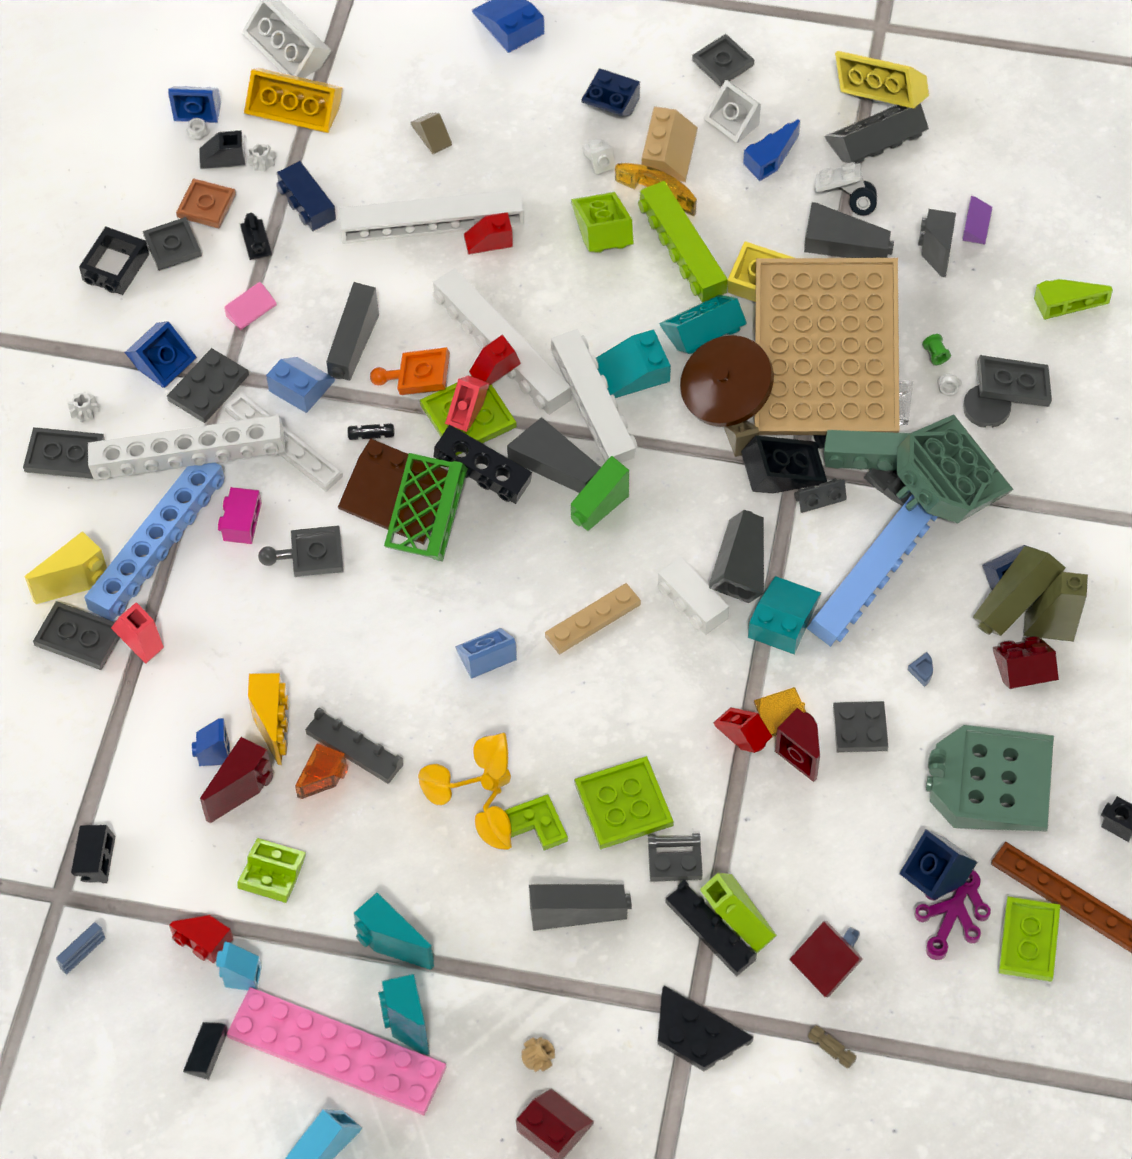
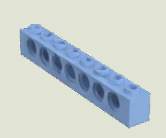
M208 463L200 466L186 467L84 598L88 610L110 621H114L117 616L124 612L126 604L132 597L138 594L143 582L153 575L157 564L167 557L172 545L181 539L186 527L195 521L200 509L209 503L214 491L220 489L223 485L224 475L221 465Z

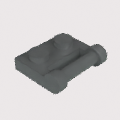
M692 833V836L678 837L648 835L650 882L702 880L700 833ZM692 846L693 852L657 853L656 848Z

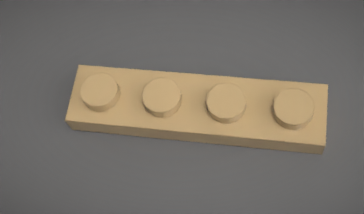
M625 583L546 631L545 638L560 655L640 606L641 600L630 586Z

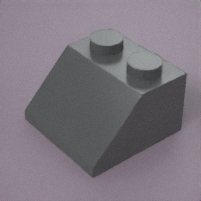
M928 209L927 218L922 217L920 231L923 232H920L918 245L923 246L921 256L941 277H946L956 213Z

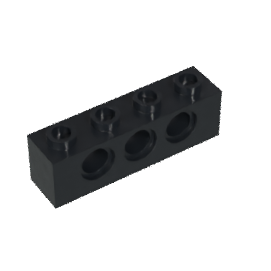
M450 424L434 446L433 457L435 459L463 463L468 468L465 478L469 477L475 480L485 490L490 489L506 502L511 501L516 504L531 482V471ZM464 452L466 456L458 457L455 453ZM485 464L487 468L479 469L476 465ZM502 475L507 477L508 480L500 481L496 477Z

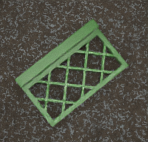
M409 453L384 547L430 557L433 560L443 562L468 468L461 462H449ZM414 460L423 462L427 468L417 476L411 470ZM440 466L448 467L447 476L438 481L432 471ZM430 473L435 484L423 491L418 480ZM416 483L421 493L408 499L405 494L406 488ZM439 488L442 493L441 499L432 505L426 494ZM424 497L429 507L417 514L412 503ZM409 506L415 516L402 523L399 518L400 511ZM432 511L436 517L435 522L425 528L420 518ZM417 520L423 530L411 537L405 527ZM403 529L408 540L400 545L392 543L394 534ZM425 534L429 539L427 551L418 549L414 543L415 540Z

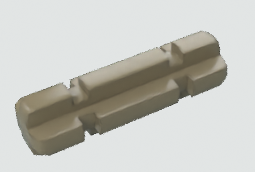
M817 1025L813 1027L808 1034V1038L815 1044L818 1042L819 1047L835 1060L838 1058L840 1060L839 1063L845 1068H850L856 1061V1055L850 1050L845 1051L846 1047L828 1034L826 1036V1031Z

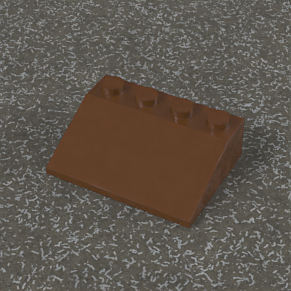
M370 438L357 460L339 502L338 509L388 530L409 454ZM414 460L411 470L417 476L427 468L423 462ZM439 467L432 472L436 479L440 481L447 476L448 470ZM430 473L418 480L423 491L435 484ZM416 483L408 486L405 492L408 499L421 493ZM439 488L426 494L432 505L439 501L442 495ZM424 497L412 503L417 514L429 507ZM409 506L402 509L399 514L402 523L415 516ZM430 511L420 519L425 528L435 522L436 517ZM417 520L405 527L411 537L423 530ZM403 529L397 532V534L407 538ZM425 534L415 541L424 545L428 537Z

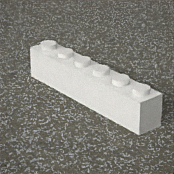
M577 328L551 338L550 349L566 382L571 386V393L604 461L606 462L611 456L620 463L633 459L637 442L635 437L629 435L626 429L628 425L624 415H619L616 398L614 395L609 394L605 376H600L598 362L595 356H591L588 351L589 345L584 335L581 336Z

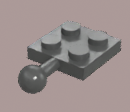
M339 525L291 530L292 549L275 550L273 547L266 546L258 554L259 561L265 566H271L277 560L293 559L294 577L343 572Z

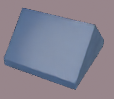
M502 628L455 646L471 679L517 660L515 639Z

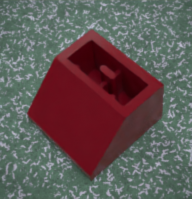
M1032 636L1025 638L1022 642L1004 641L1000 643V646L993 647V653L1002 681L1009 689L1059 680L1056 651L1043 639Z

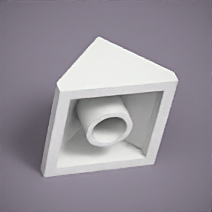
M725 80L703 119L738 143L760 125L761 104L734 84Z

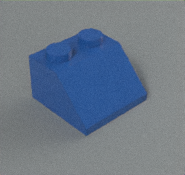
M173 86L168 88L174 121L189 122L192 119L200 118L207 123H218L221 107L219 88Z
M169 321L156 323L124 352L141 373L162 388H165L197 358Z

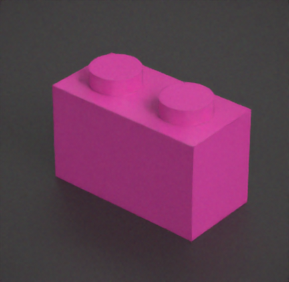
M230 487L229 495L225 496L223 501L224 516H220L218 521V531L222 532L223 541L245 544L253 543L262 504L259 490Z

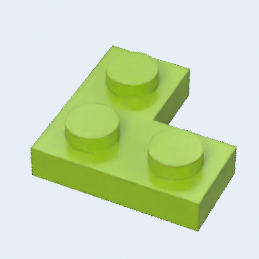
M548 794L504 810L510 820L511 838L534 829L544 851L568 842L567 834Z

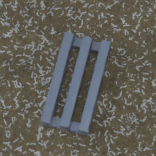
M96 922L56 957L60 969L66 975L106 939L102 928Z

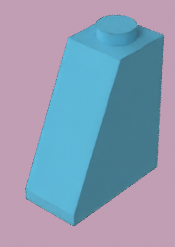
M323 1109L285 1159H334L362 1130V1127L344 1111Z

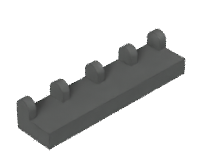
M320 707L317 708L314 713V719L305 729L307 735L387 784L391 782L403 766L402 757L399 755L394 756L386 751L384 746L376 745L363 737L361 732H355L343 725L341 720H335L325 714L324 710Z

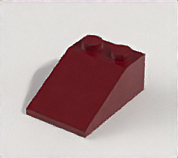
M240 737L200 797L207 822L212 823L256 796L264 786L269 785L273 772L267 749Z

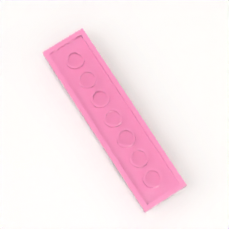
M251 987L227 1032V1037L424 1116L446 1070V1064Z

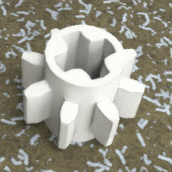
M257 143L253 148H249L248 163L253 164L254 170L266 171L270 166H274L275 150H270L269 144Z
M85 391L73 394L72 401L68 402L71 418L77 417L80 422L92 420L94 412L99 411L95 396L89 397Z

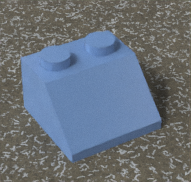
M299 357L280 359L266 375L269 392L305 413L314 406L335 382V378Z

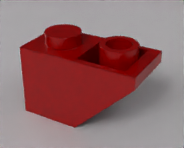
M211 915L172 921L169 925L172 939L182 947L187 945L193 949L192 952L203 961L208 959L215 963L218 951L223 950L224 942L231 943L234 940L231 929Z

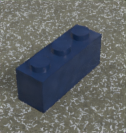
M301 161L277 172L278 182L276 186L281 195H286L292 210L296 209L298 211L299 218L304 225H308L312 231H315L336 220L334 204Z

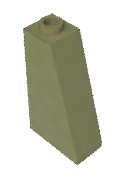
M1024 546L973 616L980 623L978 628L988 635L994 633L1002 636L1066 567L1050 553Z
M1061 572L1025 612L1024 636L1074 642L1087 597L1088 574Z

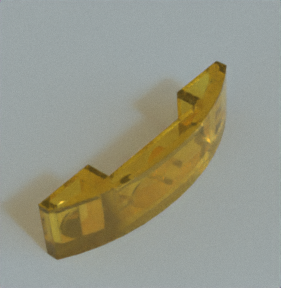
M617 163L615 166V181L634 190L638 184L649 187L665 181L684 212L695 216L696 197L683 183L673 176L658 169L639 164Z

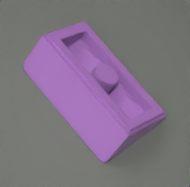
M971 196L963 241L985 244L992 206L975 196Z

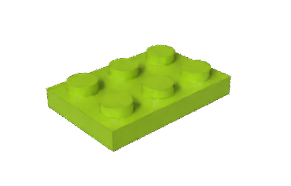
M1007 897L999 974L1052 982L1060 916L1059 904Z

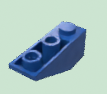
M797 119L792 123H787L780 130L773 134H768L764 139L755 144H750L744 149L743 164L759 181L778 171L799 136L800 120Z

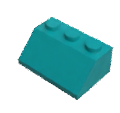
M717 295L659 324L678 351L692 354L700 346L712 339L725 334L731 335L741 330L740 327L747 324L738 298Z
M414 974L382 981L383 991L378 992L385 1029L391 1028L393 1038L420 1054L430 1055L426 1027Z

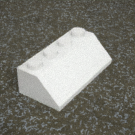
M260 0L241 31L282 73L306 78L319 70L332 51L281 0Z

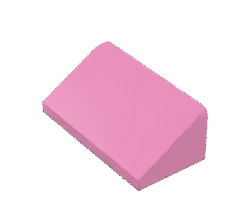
M258 282L228 303L224 309L226 317L242 330L277 304L264 285Z

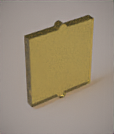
M795 687L754 700L758 714L772 736L777 734L779 725L796 708L806 712L805 703L801 701Z

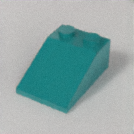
M654 329L633 335L596 357L600 376H605L608 383L607 390L615 398L670 382L671 365Z
M775 576L760 599L749 622L748 638L795 655L820 599L821 592Z
M374 894L353 913L355 919L354 927L357 930L356 937L364 947L370 946L377 953L429 970L434 967L431 944L380 894Z

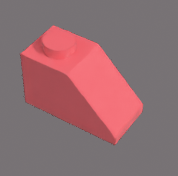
M469 375L459 378L445 424H450L455 428L468 432L484 404L490 383Z

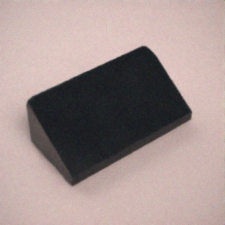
M202 1023L184 1067V1073L209 1080L227 1036V1025L222 1023Z

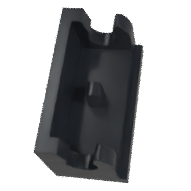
M80 825L71 873L73 876H81V882H108L116 836L107 825Z

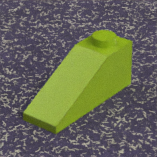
M1056 279L1037 284L1034 300L1043 319L1046 320L1109 304L1113 289L1108 285Z

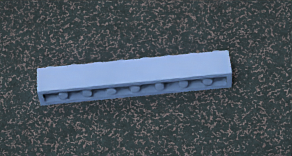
M913 494L807 627L809 631L830 647L835 640L842 641L849 632L846 626L850 622L853 625L863 614L860 608L863 605L868 607L877 596L873 593L878 587L882 590L890 578L887 576L889 571L892 570L895 573L903 563L900 557L904 553L909 555L917 545L914 539L917 536L922 538L930 528L927 525L929 520L932 519L935 522L938 518L927 513L921 504L908 511L906 505L915 498Z

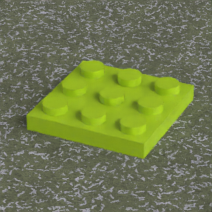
M457 383L446 387L445 390L437 391L420 399V406L440 437L449 426L445 422ZM491 384L488 387L484 404L469 431H460L484 443L516 428L517 423Z
M647 756L574 779L575 787L600 850L674 826V821Z

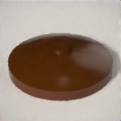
M729 335L712 339L699 347L691 355L683 369L680 382L683 401L697 419L708 425L727 427L740 424L753 417L767 402L774 383L773 366L765 351L749 338Z

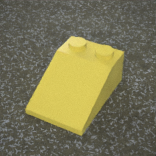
M82 531L24 577L33 602L39 604L90 590L107 569L101 548Z

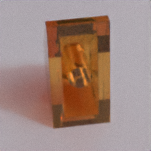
M316 744L295 785L297 798L304 799L336 787L340 778L343 779L348 771L345 753Z

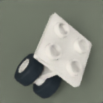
M849 162L842 165V168L834 170L826 168L816 175L817 192L841 187L850 193V208L854 213L865 216L875 210L877 206V190L872 183L863 181L860 163Z

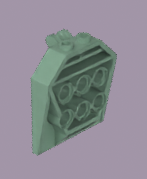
M954 414L910 433L897 448V475L906 486L896 496L899 499H903L911 492L915 497L907 503L906 509L908 511L921 504L927 513L959 523L1013 490Z
M970 725L961 726L937 743L935 749L929 753L928 769L932 776H927L926 791L930 792V803L953 828L1047 831L1054 736ZM978 753L983 755L984 757L979 758L976 757L974 754ZM1005 757H1010L1015 761H1007ZM972 776H978L982 780H974ZM1003 780H1009L1013 784H1006ZM970 799H976V800H978L980 803H978V804L972 803V802L970 801ZM1001 803H1008L1011 807H1004Z

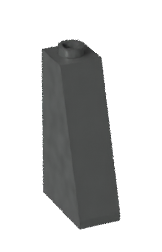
M811 203L804 252L843 258H887L888 254L892 255L894 241H890L891 231L819 203Z
M354 282L326 361L328 375L336 379L351 380L379 317L376 287Z
M542 417L507 445L508 459L578 493L583 490L601 468Z
M743 510L729 520L709 583L710 589L746 603H750L764 594V517L756 515L751 511Z
M624 884L529 885L533 931L627 919V910L632 909L630 893L625 894Z

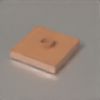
M193 178L176 211L177 218L186 217L189 221L220 228L236 195V191L233 188Z

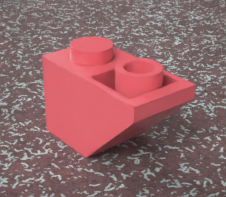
M137 602L125 611L111 627L145 664L164 648L154 620Z

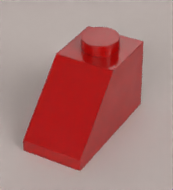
M508 212L485 216L464 233L468 255L513 247L512 227Z
M502 334L483 347L469 373L474 378L490 383V386L519 366L521 362L513 347Z
M730 707L713 722L718 730L744 751L758 752L772 738L760 715L755 712Z

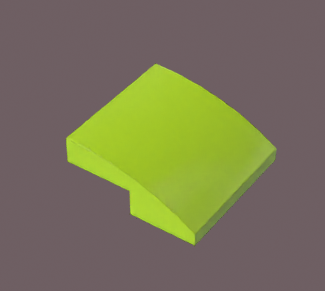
M257 838L247 856V865L237 881V888L287 903L301 871L306 852Z

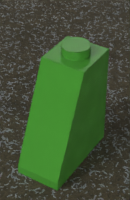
M613 456L608 458L571 503L572 521L577 526H582L589 531L628 498L629 469Z

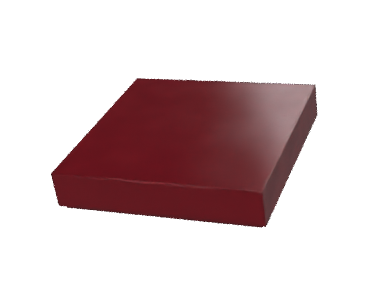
M823 921L789 960L827 998L857 967L863 958L827 921Z

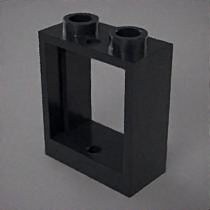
M105 226L79 266L82 280L89 285L104 288L110 293L115 292L124 295L149 256L146 240ZM107 248L129 255L128 260L118 275L96 268Z

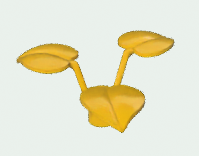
M506 733L482 737L474 744L473 754L475 762L484 769L483 775L450 783L451 775L449 770L440 764H430L420 770L418 774L420 787L426 798L436 805H444L451 800V788L481 781L484 789L493 791L483 806L484 812H480L475 816L476 830L481 839L490 846L505 850L512 848L511 824L508 815L500 807H489L497 794L502 792L500 787L507 785L511 780L510 772L507 769L508 745Z

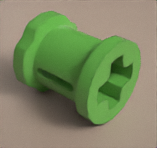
M940 334L930 335L922 343L923 348L928 350L931 355L933 365H941L951 357L950 351L942 343L943 338Z

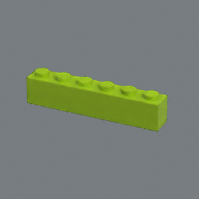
M662 181L640 190V200L638 201L640 211L646 213L651 228L653 230L656 229L661 244L663 246L666 245L671 260L674 263L677 262L682 277L689 281L692 293L695 296L698 295L701 302L717 295L726 294L727 277L666 182Z

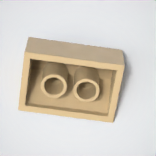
M654 106L642 155L641 176L686 182L698 127L677 110Z

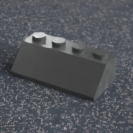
M921 104L917 105L914 109L895 105L825 135V138L842 162H854L857 164L863 162L864 157L868 155L876 156L882 154L884 148L889 146L894 148L902 145L903 140L907 138L912 140L921 137L922 132L928 130L929 127Z

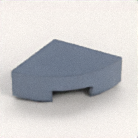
M928 652L908 666V671L924 687L930 682L933 674L932 658Z
M850 927L843 938L853 948L860 936V932Z

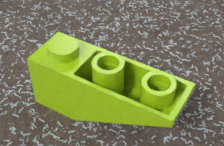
M717 873L700 889L712 908L756 953L761 951L777 936L732 874Z

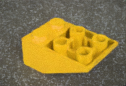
M280 673L249 674L248 699L253 720L278 765H282V755L287 754V742L284 740V733L288 731V719L285 717V710L289 709L286 683L281 682Z

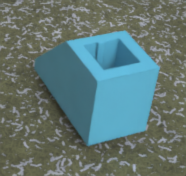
M224 942L223 950L218 951L216 967L220 969L219 977L223 978L225 988L249 990L251 987L257 990L262 968L259 956L230 942Z

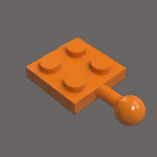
M445 347L402 353L400 369L386 371L381 367L374 368L370 373V380L374 385L380 386L384 385L388 380L399 379L397 390L400 395L445 390L450 352Z

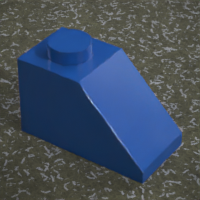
M218 718L196 732V742H192V756L197 757L199 766L222 765L230 754V741L224 718Z

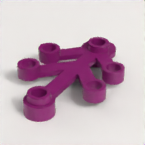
M974 870L969 876L972 882L965 883L953 890L956 891L953 899L931 906L920 904L916 907L915 918L919 922H927L931 917L947 912L937 936L930 938L926 946V953L933 960H941L947 955L948 943L946 940L957 917L965 932L964 938L968 943H977L980 939L981 930L973 925L964 905V900L968 895L975 909L974 917L978 921L988 920L991 909L987 904L983 903L977 889L980 886L981 879ZM983 909L987 914L980 915L978 910ZM924 910L928 915L921 916L918 912ZM973 931L977 936L970 937L968 932ZM939 943L942 945V948L936 949L933 944Z

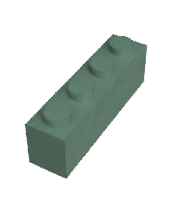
M827 430L824 448L825 467L860 470L874 468L883 471H897V448L910 433Z

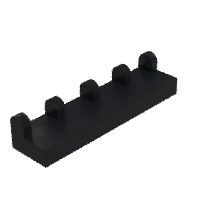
M686 880L681 881L677 890L666 898L665 903L736 977L756 961L757 953L754 950H750L740 940L741 937L722 921L723 918L720 915H716L705 904V900L689 887V883Z

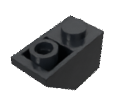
M242 130L218 132L199 148L200 169L245 165V147Z

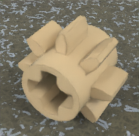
M533 1037L524 1043L526 1048L521 1051V1057L528 1069H534V1072H537L540 1069L545 1071L552 1066L551 1060L555 1058V1050L548 1040L542 1039V1037L538 1039Z

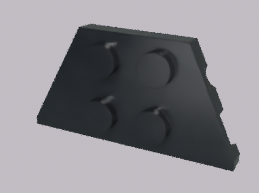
M663 986L658 1031L659 1046L700 1070L706 1071L714 1066L717 1061L728 1058L737 1049L752 1043V1035L667 986Z

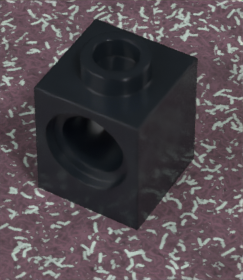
M1117 796L1112 804L1108 802L1101 813V816L1104 817L1101 827L1129 842L1132 838V804ZM1116 816H1122L1126 820H1119L1116 818Z

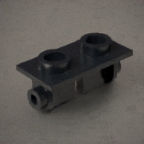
M247 213L244 223H241L240 227L249 260L271 256L272 253L262 219H258L254 213Z

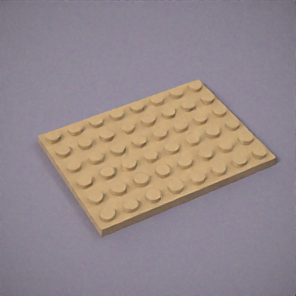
M756 258L755 342L768 355L774 371V383L771 394L765 405L755 414V426L759 428V435H827V430L899 433L898 258Z

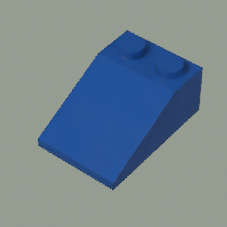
M489 0L472 9V13L508 53L544 35V16L527 0Z

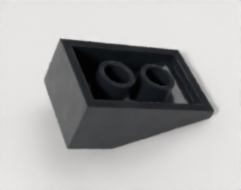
M755 435L741 451L752 492L773 494L819 486V484L828 482L815 441Z

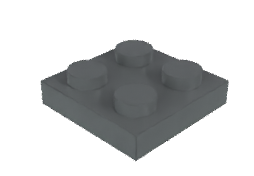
M724 34L692 55V61L720 87L724 84L725 80L731 81L754 66V59L727 34Z
M186 217L143 231L144 239L158 271L202 256Z
M884 701L833 703L837 753L888 751Z

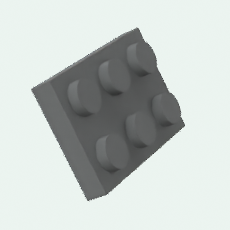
M211 348L167 395V399L175 406L206 423L249 376L248 369Z
M984 355L979 356L977 366L980 397L1046 407L1050 406L1052 396L1049 365Z
M33 427L23 465L24 472L93 479L88 466V443L105 440L104 434Z
M56 601L35 636L33 643L36 647L102 670L120 637L111 629L115 622Z

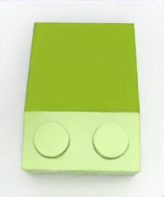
M615 192L571 199L583 242L589 252H602L609 248L621 249L627 245L634 244L632 218Z

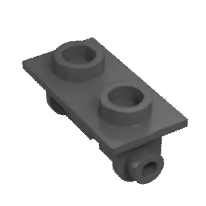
M834 478L832 481L819 484L818 487L799 488L798 492L794 493L796 501L800 503L801 513L847 500L844 479L837 480Z

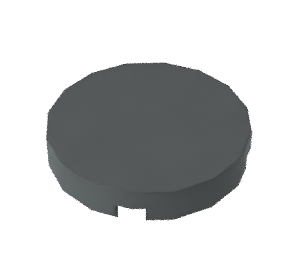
M979 385L970 389L964 398V413L971 423L979 427H997L1003 424L1010 416L1011 401L980 397Z

